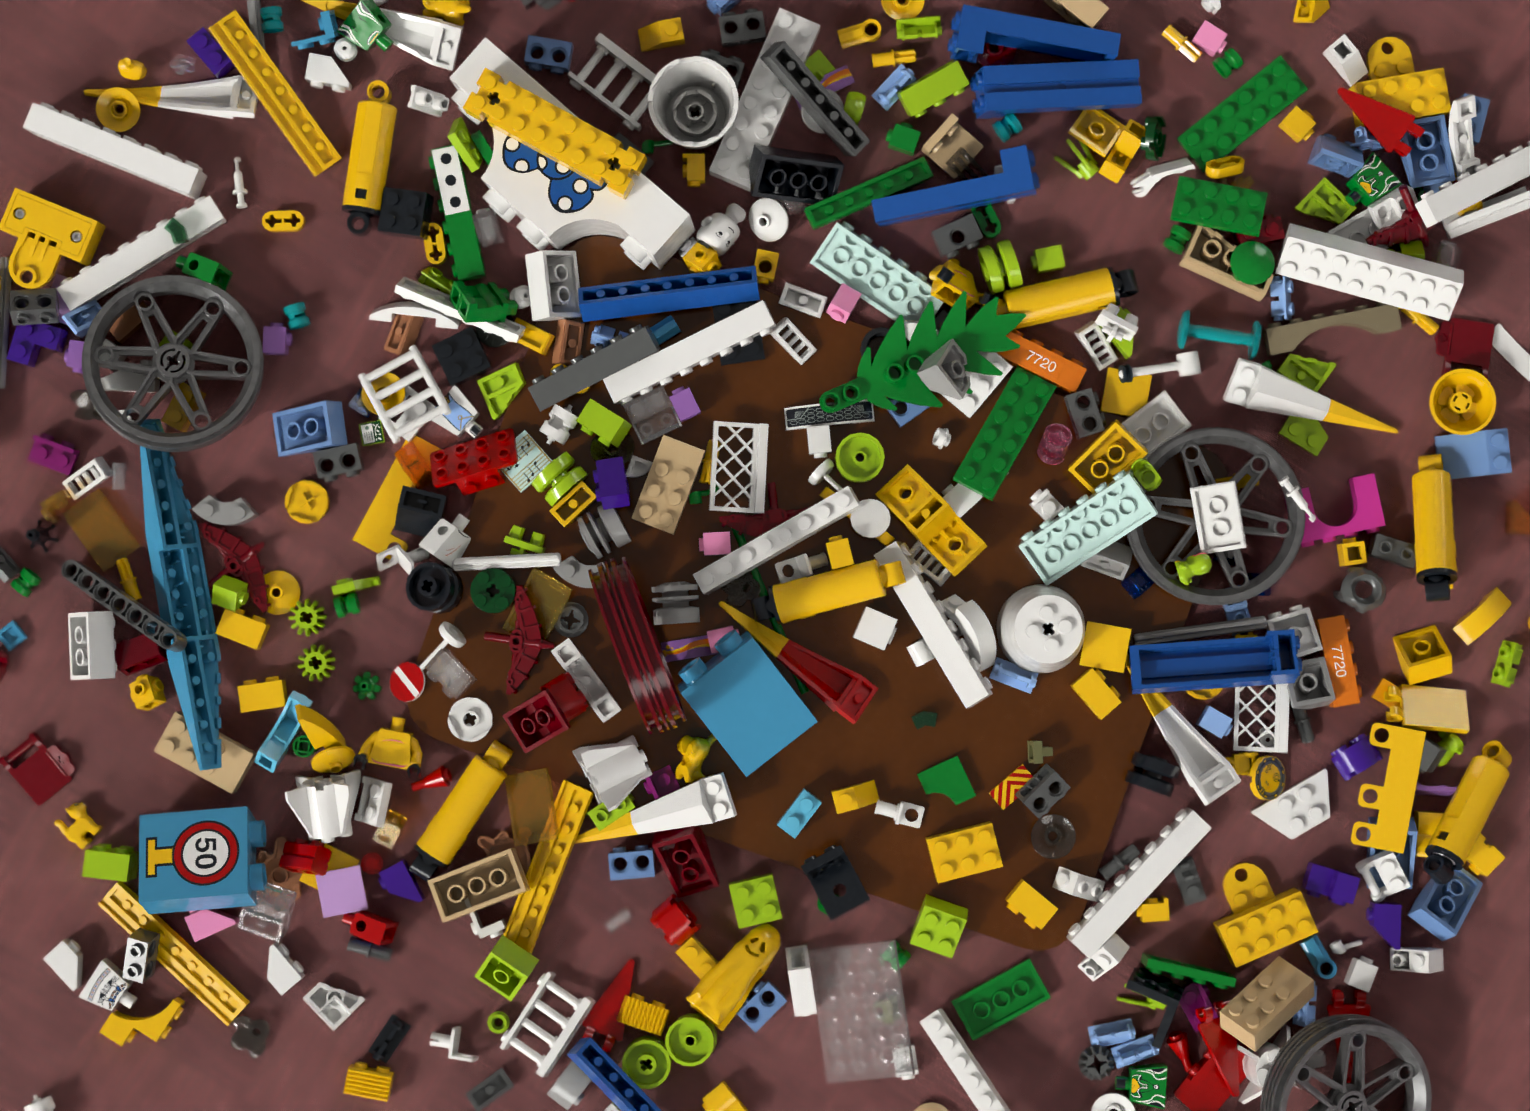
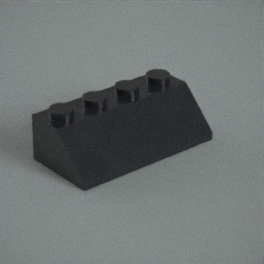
M754 145L749 163L751 195L815 204L837 194L844 164L834 155Z

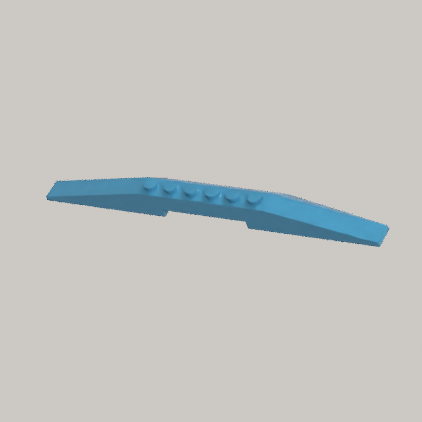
M145 419L140 425L149 430L165 433L160 419ZM140 446L145 534L159 613L163 620L178 629L187 638V645L183 651L174 652L166 649L168 664L200 771L217 769L222 767L221 739H219V729L221 728V718H219V705H221L219 684L221 683V673H219L218 662L221 661L218 637L215 634L216 625L196 520L193 521L189 510L191 505L189 500L185 499L181 488L183 483L176 474L174 468L176 463L173 456L170 457L169 452ZM175 637L172 638L171 645L174 643Z

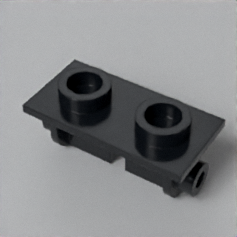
M392 1014L368 1052L373 1054L372 1057L375 1060H382L387 1064L411 1025Z

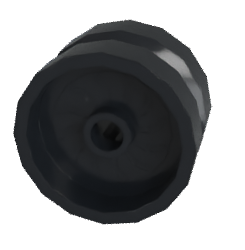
M433 562L419 564L410 572L406 581L407 598L413 606L423 611L444 614L453 610L462 598L463 584L461 577L455 570L445 565Z
M1134 751L1131 763L1143 768V771L1141 773L1133 769L1128 770L1124 781L1171 797L1175 786L1170 782L1162 780L1163 776L1177 779L1181 768L1168 763V760L1151 754L1147 756Z

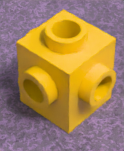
M698 242L683 257L691 274L716 271L722 267L717 251L711 247L706 248Z
M143 674L138 676L136 681L129 684L130 696L135 703L136 709L150 711L167 702L163 692V683L158 677Z

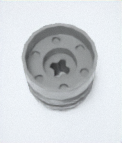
M602 505L597 507L599 518L596 519L591 512L586 513L590 520L587 524L582 516L576 518L579 524V532L584 542L598 559L603 557L599 548L601 546L605 548L608 554L611 553L610 541H613L618 548L632 542L616 509L603 510Z
M685 581L667 582L651 587L652 593L662 592V597L652 598V602L663 604V608L653 610L654 625L700 622L699 607L689 606V601L699 599V595L689 596L688 590H698V584H691Z

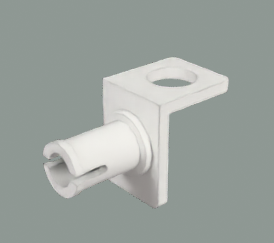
M395 545L376 555L377 569L382 571L399 563L409 575L414 569V564L428 559L429 553L421 546L407 553L399 545ZM387 555H392V558L387 563H382Z
M824 552L808 557L805 553L775 564V568L782 584L790 580L813 575L812 570L828 566V559ZM785 565L793 567L794 574L792 577L784 576L782 569Z
M878 800L874 813L894 818L893 820L897 825L903 824L920 828L925 808L904 801H900V803L895 805ZM908 809H915L918 812V818L913 822L905 818V813Z
M461 1026L452 1028L451 1035L431 1033L430 1039H433V1041L430 1040V1046L448 1048V1058L468 1062L477 1061L479 1058L476 1055L458 1053Z

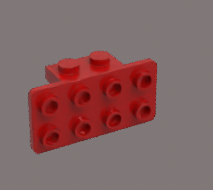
M505 429L432 452L430 454L434 487L440 488L456 483L463 496L505 483V477L500 469L518 462L513 429Z
M1237 1039L1238 1045L1247 1050L1249 1049V1047ZM1207 1048L1203 1053V1058L1189 1069L1187 1077L1174 1091L1175 1097L1192 1111H1218L1231 1095ZM1238 1051L1239 1085L1246 1078L1242 1064L1245 1054Z

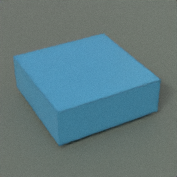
M12 620L0 630V641L8 651H12L28 638L15 620Z

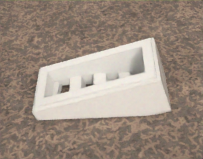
M787 317L782 318L776 324V327L772 328L773 332L771 335L800 365L817 351ZM787 326L789 329L780 336L778 333ZM794 333L795 336L791 340L786 342L785 339L789 335ZM800 339L802 342L792 349L791 346ZM806 345L808 349L799 356L797 353Z
M1095 321L1088 322L1074 332L1099 371L1118 360L1111 345L1106 341L1101 328ZM1092 330L1094 331L1093 334L1089 335L1088 337H1085V334ZM1098 337L1099 341L1090 346L1089 342ZM1102 345L1104 346V348L1098 351L1097 353L1094 352V350ZM1108 352L1109 356L1099 361L1098 358Z
M100 456L94 458L62 483L75 501L114 475L105 459ZM88 470L91 471V473H92L93 476L96 478V480H93V478H92L91 475L89 474ZM81 475L84 477V479H85L86 482L88 483L87 486H86V484L83 482V480L81 479V477H80ZM75 480L77 482V484L81 488L80 491H78V489L72 481Z
M917 541L910 549L911 554L909 556L913 562L919 564L926 576L941 587L951 573L945 568L937 577L936 574L944 566ZM923 549L924 552L916 561L914 557ZM930 555V559L923 566L921 563ZM937 561L938 564L930 572L928 569Z

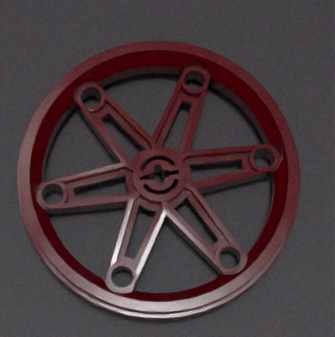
M625 556L622 557L623 562L617 564L615 558H611L610 563L612 567H610L606 560L604 561L605 568L601 562L597 564L598 572L594 573L592 569L588 570L590 581L616 655L646 729L651 735L653 734V728L657 727L660 734L665 733L664 725L670 731L669 722L673 729L678 728L677 719L682 718L683 722H686L687 719L630 566Z

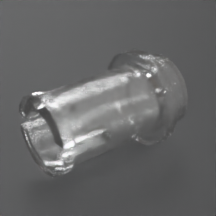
M112 463V467H110V470H112V490H126V470H128L126 463Z
M627 907L619 908V912L605 921L604 925L613 934L625 923H631L633 915Z

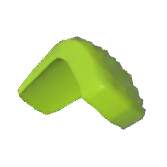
M853 91L847 94L844 111L858 126L863 114L866 96Z
M1139 458L1131 465L1133 474L1146 491H1152L1160 486L1162 478L1147 459Z

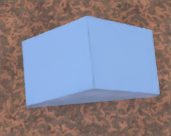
M95 299L64 314L62 318L75 335L83 338L87 335L93 319L102 307Z

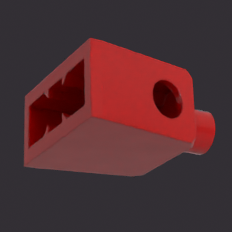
M359 911L356 914L347 913L344 914L342 924L351 927L350 934L379 946L393 942L399 925L397 921L369 911Z

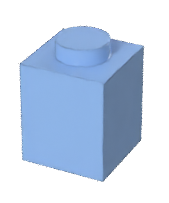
M1206 705L1196 725L1222 739L1223 736H1228L1233 727L1231 724L1233 719Z

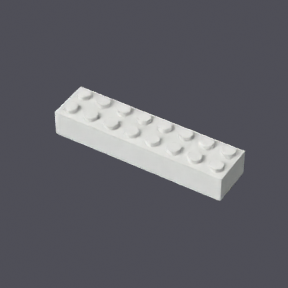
M779 8L739 100L736 119L729 131L724 135L709 169L711 176L750 192L749 163L754 145L770 147L792 97V94L760 57L775 42L785 41L800 60L806 64L820 32L821 25Z
M41 102L40 105L32 103L23 128L32 134L197 200L208 176L202 172L203 168L199 167L198 164L188 160L182 163L183 160L179 159L176 155L165 152L163 155L156 147L146 143L144 146H141L142 144L137 142L136 139L126 135L121 138V135L107 127H103L100 130L101 127L95 125L94 122L84 118L80 121L75 115L64 110L59 113V110L47 103Z
M1292 223L1289 224L1277 258L1275 274L1446 321L1450 319L1464 284V270Z

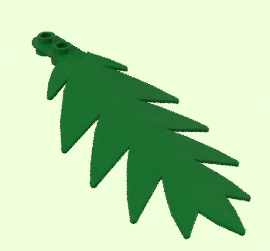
M963 291L949 311L937 335L933 302L930 301L916 325L908 349L903 315H899L880 345L872 366L871 348L867 347L858 366L857 379L824 392L819 399V405L823 411L834 413L867 399L870 403L880 408L896 411L897 407L886 398L888 397L919 406L941 408L943 404L921 381L917 374L923 362L950 339H954L966 355L967 364L964 365L965 371L1001 376L1003 374L1002 371L978 352H1004L1018 349L1020 345L1006 337V335L1017 327L1026 317V314L1008 313L996 315L999 298L995 297L985 304L966 325L967 292ZM969 388L966 394H972L973 391ZM847 390L853 391L854 396L852 398L846 395ZM828 398L834 401L833 406L827 405L826 400Z

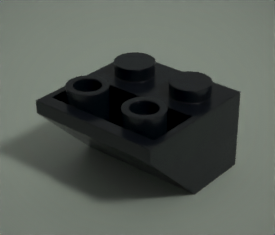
M403 486L394 530L425 537L437 522L444 518L448 496Z

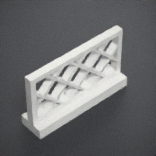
M1524 186L1483 202V209L1479 211L1466 212L1461 217L1456 213L1442 220L1441 222L1448 239H1453L1529 209L1530 191H1527Z
M713 421L709 511L764 513L769 424ZM719 426L728 427L733 433L725 442L718 435ZM732 427L740 428L737 431H735ZM743 428H753L752 439L745 443L738 433ZM734 436L744 445L735 454L726 445ZM723 446L732 455L724 464L717 458V452ZM745 448L751 453V461L746 465L737 457ZM733 459L742 467L734 476L725 467ZM749 465H751V472L747 468ZM721 469L731 478L723 486L716 481V474ZM744 470L750 476V483L745 487L736 480V477ZM732 481L741 489L733 498L724 490ZM722 491L730 501L723 507L715 506V496ZM744 493L749 498V508H740L734 500Z
M1276 684V690L1271 685H1267L1258 694L1251 686H1247L1255 695L1247 704L1240 699V692L1245 687H1235L1233 751L1288 753V684ZM1268 688L1276 694V699L1270 705L1260 697ZM1257 698L1267 707L1258 716L1248 707ZM1239 702L1244 706L1240 711ZM1274 704H1275V712L1271 709V707H1272ZM1245 709L1255 718L1246 727L1239 721V714ZM1268 709L1275 716V722L1269 727L1259 719ZM1256 720L1266 729L1257 738L1248 730ZM1239 725H1240V726L1243 728V730H1241V731L1238 733ZM1274 725L1275 735L1270 730ZM1244 731L1254 739L1248 747L1238 746V737ZM1269 732L1274 738V748L1264 747L1258 740ZM1255 743H1257L1260 747H1252V746H1253Z

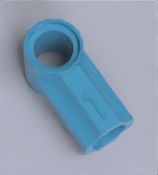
M671 315L650 328L659 345L681 332Z
M1317 934L1299 943L1317 976L1330 979L1336 975L1337 966L1331 960ZM1328 962L1330 970L1327 974H1322L1320 966Z

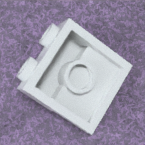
M1302 604L1290 607V612L1283 615L1281 611L1268 614L1267 631L1294 629L1295 636H1299L1300 649H1298L1296 654L1297 658L1323 650L1309 607L1303 608Z

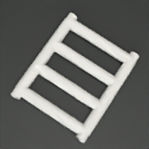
M416 345L410 346V351L370 373L358 375L366 394L394 444L400 441V437L442 414L449 415L452 412ZM412 359L415 360L419 368L418 370L375 392L371 384L372 381ZM424 377L429 388L389 410H385L380 400ZM434 396L439 405L438 407L395 429L390 420L391 418Z

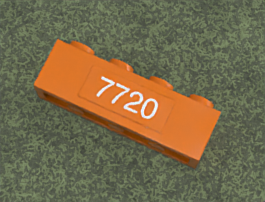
M1014 329L1006 335V337L1020 345L1018 349L996 352L1008 363L1016 367L1019 366L1070 394L1076 393L1087 370L1083 367L1084 363L1074 358L1070 361L1064 358V354L1052 348L1050 351L1043 348L1044 344L1033 338L1029 341L1023 338L1024 334Z
M1344 615L1314 619L1323 650L1319 651L1320 657H1325L1336 697L1329 704V707L1335 708L1360 703L1359 698L1362 697V690L1360 685H1357L1355 677L1358 676V668L1352 660L1351 654H1354V646L1348 638L1347 632H1350L1348 619H1345Z

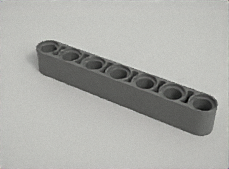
M67 560L63 563L61 573L65 579L156 644L174 652H181L186 648L187 638L182 632L92 568L75 560ZM142 613V617L140 621H138L139 615ZM158 625V630L155 633V627ZM175 637L174 643L171 645V640Z

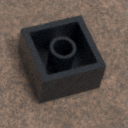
M384 187L377 231L389 236L427 240L434 196L427 192Z
M472 326L432 345L452 387L454 385L459 386L493 369Z

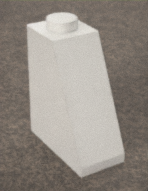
M807 944L786 947L785 952L795 1017H806L811 1014H817Z

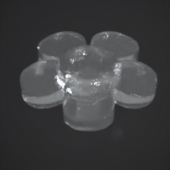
M177 55L176 60L170 61V67L176 69L177 74L183 75L185 70L188 73L195 71V59L192 57L185 59L184 55Z

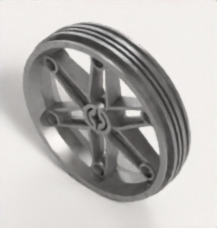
M165 275L147 278L124 288L99 310L88 329L84 341L82 371L91 402L98 414L115 432L130 442L145 448L164 452H182L213 444L231 433L242 423L258 398L264 374V360L256 326L249 314L235 298L221 288L194 277ZM185 295L206 301V303L175 337L153 297ZM143 300L151 302L148 308L139 306ZM136 305L151 347L102 346L108 331L115 321L129 308ZM210 307H217L219 312L211 315L207 310ZM223 314L234 323L241 334L248 360L200 352ZM153 315L170 342L159 347L148 318ZM201 321H206L205 328L191 350L182 343ZM103 353L111 355V358L107 361L99 359ZM119 356H153L152 366L119 361ZM177 360L178 365L176 366L173 364L170 367L169 362H175ZM195 360L228 366V371L194 370ZM243 365L247 367L248 370L244 374H239L235 371L238 366ZM99 367L147 375L123 414L115 408L107 397L101 383ZM156 377H158L165 384L146 406L142 407L139 405ZM186 380L189 382L199 410L194 412L177 385ZM196 380H245L243 388L234 404L220 418L212 422ZM172 390L194 430L183 433H163L146 429L140 425ZM136 412L140 416L136 421H130L127 419L128 415ZM199 419H206L208 424L205 427H198L196 422Z
M1210 427L1185 432L1165 442L1147 458L1155 470L1158 471L1167 460L1180 452L1190 488L1198 487L1193 469L1197 465H1199L1207 484H1216L1198 445L1224 444L1251 453L1254 456L1229 480H1235L1237 484L1246 474L1251 476V479L1238 495L1240 506L1267 468L1273 472L1278 482L1288 475V480L1293 487L1297 485L1300 487L1289 464L1273 447L1251 434L1231 428ZM1191 447L1197 451L1195 459L1190 460L1186 457L1185 451L1187 448ZM1254 459L1262 460L1264 467L1261 471H1256L1253 468L1252 462ZM1134 477L1140 485V487L1143 489V491L1146 492V490L1143 488V486L1140 484L1137 478ZM1281 486L1286 499L1288 519L1240 508L1241 516L1269 522L1268 529L1243 526L1245 534L1283 537L1284 541L1271 564L1250 581L1240 549L1232 550L1236 566L1232 568L1223 551L1215 552L1231 588L1213 590L1185 585L1176 579L1178 572L1173 575L1166 572L1165 567L1168 562L1186 561L1187 557L1200 553L1201 550L1198 543L1183 560L1178 557L1197 530L1195 516L1193 514V518L1161 511V506L1193 507L1192 500L1147 496L1153 501L1154 507L1158 511V514L1154 517L1190 525L1162 566L1156 561L1146 543L1142 525L1129 532L1127 538L1133 555L1142 570L1163 590L1188 602L1203 605H1227L1257 596L1284 575L1295 559L1302 543L1305 529V510H1301L1291 496H1286L1288 490L1285 486ZM1300 487V489H1299L1298 491H1299V493H1300V494L1302 495V497H1303V494H1302V491H1301V487ZM1280 521L1287 525L1285 534H1280L1276 530V525ZM1236 573H1240L1244 577V583L1240 586H1236L1232 580Z
M1339 1014L1312 1022L1287 1041L1269 1068L1260 1101V1111H1286L1294 1081L1319 1101L1308 1111H1378L1373 1106L1404 1082L1405 1097L1402 1111H1431L1432 1094L1426 1065L1417 1049L1406 1036L1392 1026L1369 1016ZM1366 1034L1383 1040L1397 1056L1396 1059L1365 1074ZM1341 1037L1333 1079L1305 1065L1309 1058L1323 1045ZM1350 1051H1354L1351 1083H1346ZM1311 1076L1332 1088L1327 1097L1308 1082ZM1389 1076V1079L1386 1082H1384L1382 1085H1380L1367 1095H1364L1363 1090L1365 1088L1383 1079L1384 1077Z

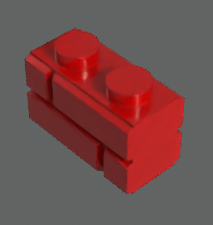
M296 838L295 842H285L284 854L281 855L279 866L291 872L324 876L327 872V863L330 861L332 851L324 847L325 843L312 840L311 844H309L306 840Z

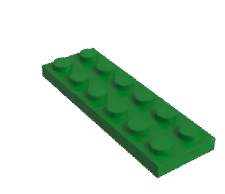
M1280 55L1176 140L1200 170L1205 173L1206 162L1228 155L1305 93L1308 88Z
M1017 366L954 475L953 481L993 501L1057 386Z

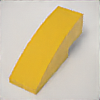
M301 704L295 705L298 722L314 749L346 746L345 738L328 719Z

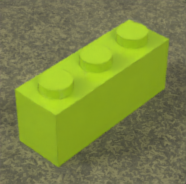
M952 60L898 90L896 94L907 115L918 118L927 113L926 108L932 105L937 107L947 101L946 97L949 95L957 96L966 90L965 86L970 83L958 60Z

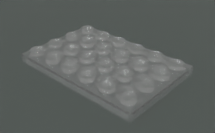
M896 940L809 949L808 954L827 1083L914 1075L915 1070Z

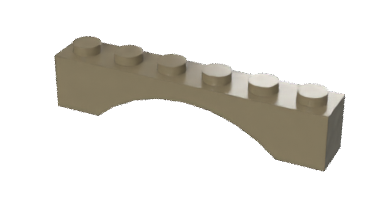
M1378 302L1376 303L1377 307L1368 308V305L1354 307L1355 311L1347 313L1346 309L1333 311V316L1325 317L1324 313L1311 316V320L1308 321L1297 318L1289 320L1290 324L1281 326V322L1268 324V329L1262 331L1267 357L1290 353L1311 333L1332 326L1356 327L1374 335L1399 331L1402 329L1398 307Z

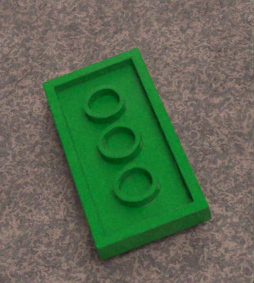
M1179 176L1170 220L1259 237L1268 193Z
M1142 953L1141 962L1146 966V969H1149V972L1162 974V971H1166L1171 977L1184 979V976H1187L1193 982L1206 984V981H1209L1215 987L1221 989H1228V986L1235 987L1237 978L1228 972Z
M1027 958L952 999L951 1002L974 1041L1051 997L1030 958Z

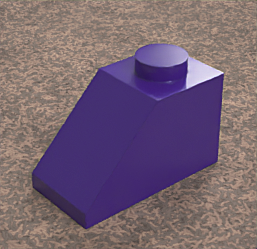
M406 859L379 872V883L389 893L416 902H421L425 899L413 873L409 871L410 867Z
M1370 902V907L1366 909V919L1369 920V924L1390 947L1400 950L1402 905L1394 902Z

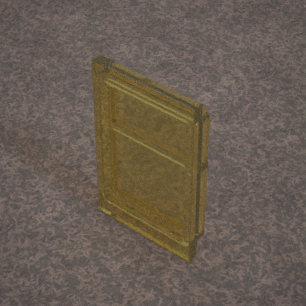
M100 488L63 514L68 524L103 572L114 566L116 560L128 556L140 547L138 541Z
M534 567L524 588H528L526 593L532 605L536 604L537 608L534 610L538 622L542 623V627H540L542 639L547 640L570 598L572 589ZM514 606L502 629L510 634L515 629L516 611Z
M548 768L508 775L505 779L515 847L558 839V826Z

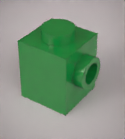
M901 122L900 125L895 124L894 129L889 128L885 141L889 142V149L913 156L921 132L914 130L912 125Z

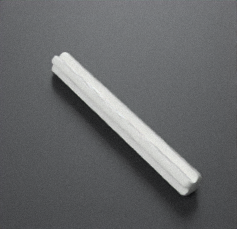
M541 553L455 558L453 567L455 571H470L490 568L509 569L559 566L561 564V554Z

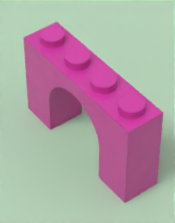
M1374 473L1348 479L1353 500V510L1349 519L1340 526H1329L1321 522L1314 512L1309 487L1301 489L1303 498L1308 503L1309 510L1316 516V520L1311 522L1308 519L1310 516L1305 511V529L1301 548L1315 545V540L1322 539L1323 543L1336 541V536L1344 534L1345 538L1358 536L1357 531L1366 530V533L1369 534L1380 531V526H1385Z

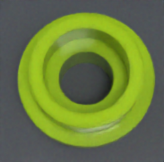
M495 1011L489 1016L487 1024L493 1033L500 1034L508 1029L510 1019L505 1012ZM495 1019H502L503 1024L501 1026H497L495 1024Z

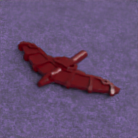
M1402 185L1398 189L1407 209L1402 214L1401 219L1396 221L1395 224L1374 231L1371 236L1365 239L1367 244L1392 247L1395 243L1404 242L1406 245L1409 244L1410 240L1419 238L1426 247L1430 245L1428 231L1434 225L1426 227L1407 185Z
M771 482L767 483L770 510L754 515L731 514L719 516V521L722 523V527L727 525L739 531L738 535L745 533L759 537L813 505L806 506L803 509L787 511L778 508L776 483Z
M209 521L200 523L198 527L203 536L210 544L216 546L225 558L226 568L208 582V587L213 590V584L223 575L239 577L241 581L248 583L247 588L253 603L263 613L267 612L268 607H271V603H268L267 588L270 587L269 584L265 583L263 573L265 566H261L257 556L266 545L265 542L262 541L249 546L242 541V536L237 538L226 532L227 528L225 527L219 529L209 525Z
M517 585L516 597L514 598L516 620L515 629L512 633L508 635L485 631L484 640L508 643L511 652H513L512 665L506 680V694L509 695L512 693L517 694L518 686L524 679L528 680L530 678L528 673L534 664H538L539 660L537 657L540 650L555 647L554 643L542 639L540 631L542 623L538 622L534 610L537 608L536 604L532 605L526 593L528 588H524L522 585Z

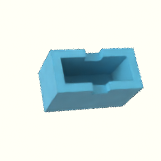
M803 788L777 822V826L795 839L822 804V801Z

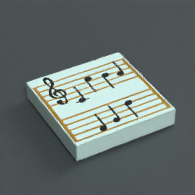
M526 430L515 438L518 462L500 469L521 493L552 462Z

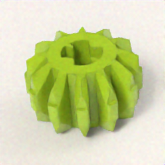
M305 599L304 605L301 601H297L296 604L299 609L294 607L290 609L291 612L295 613V616H289L288 619L296 621L291 625V628L294 629L299 626L297 634L301 635L305 630L306 636H311V629L315 634H319L317 626L321 628L326 626L320 622L321 619H327V615H320L325 608L322 606L316 609L318 601L315 600L312 605L310 599ZM305 613L312 614L313 618H310L312 622H304L303 617H306L304 616Z
M312 644L311 651L307 648L303 649L306 657H298L299 660L304 661V664H299L298 668L306 669L302 672L303 677L310 673L309 681H314L316 676L319 682L323 681V675L327 678L331 676L327 669L335 670L336 668L330 665V662L336 661V658H328L332 650L328 649L324 652L325 645H320L317 650L316 645ZM315 657L317 658V660L322 661V665H318L320 667L319 669L317 668V666L312 665V661H315Z

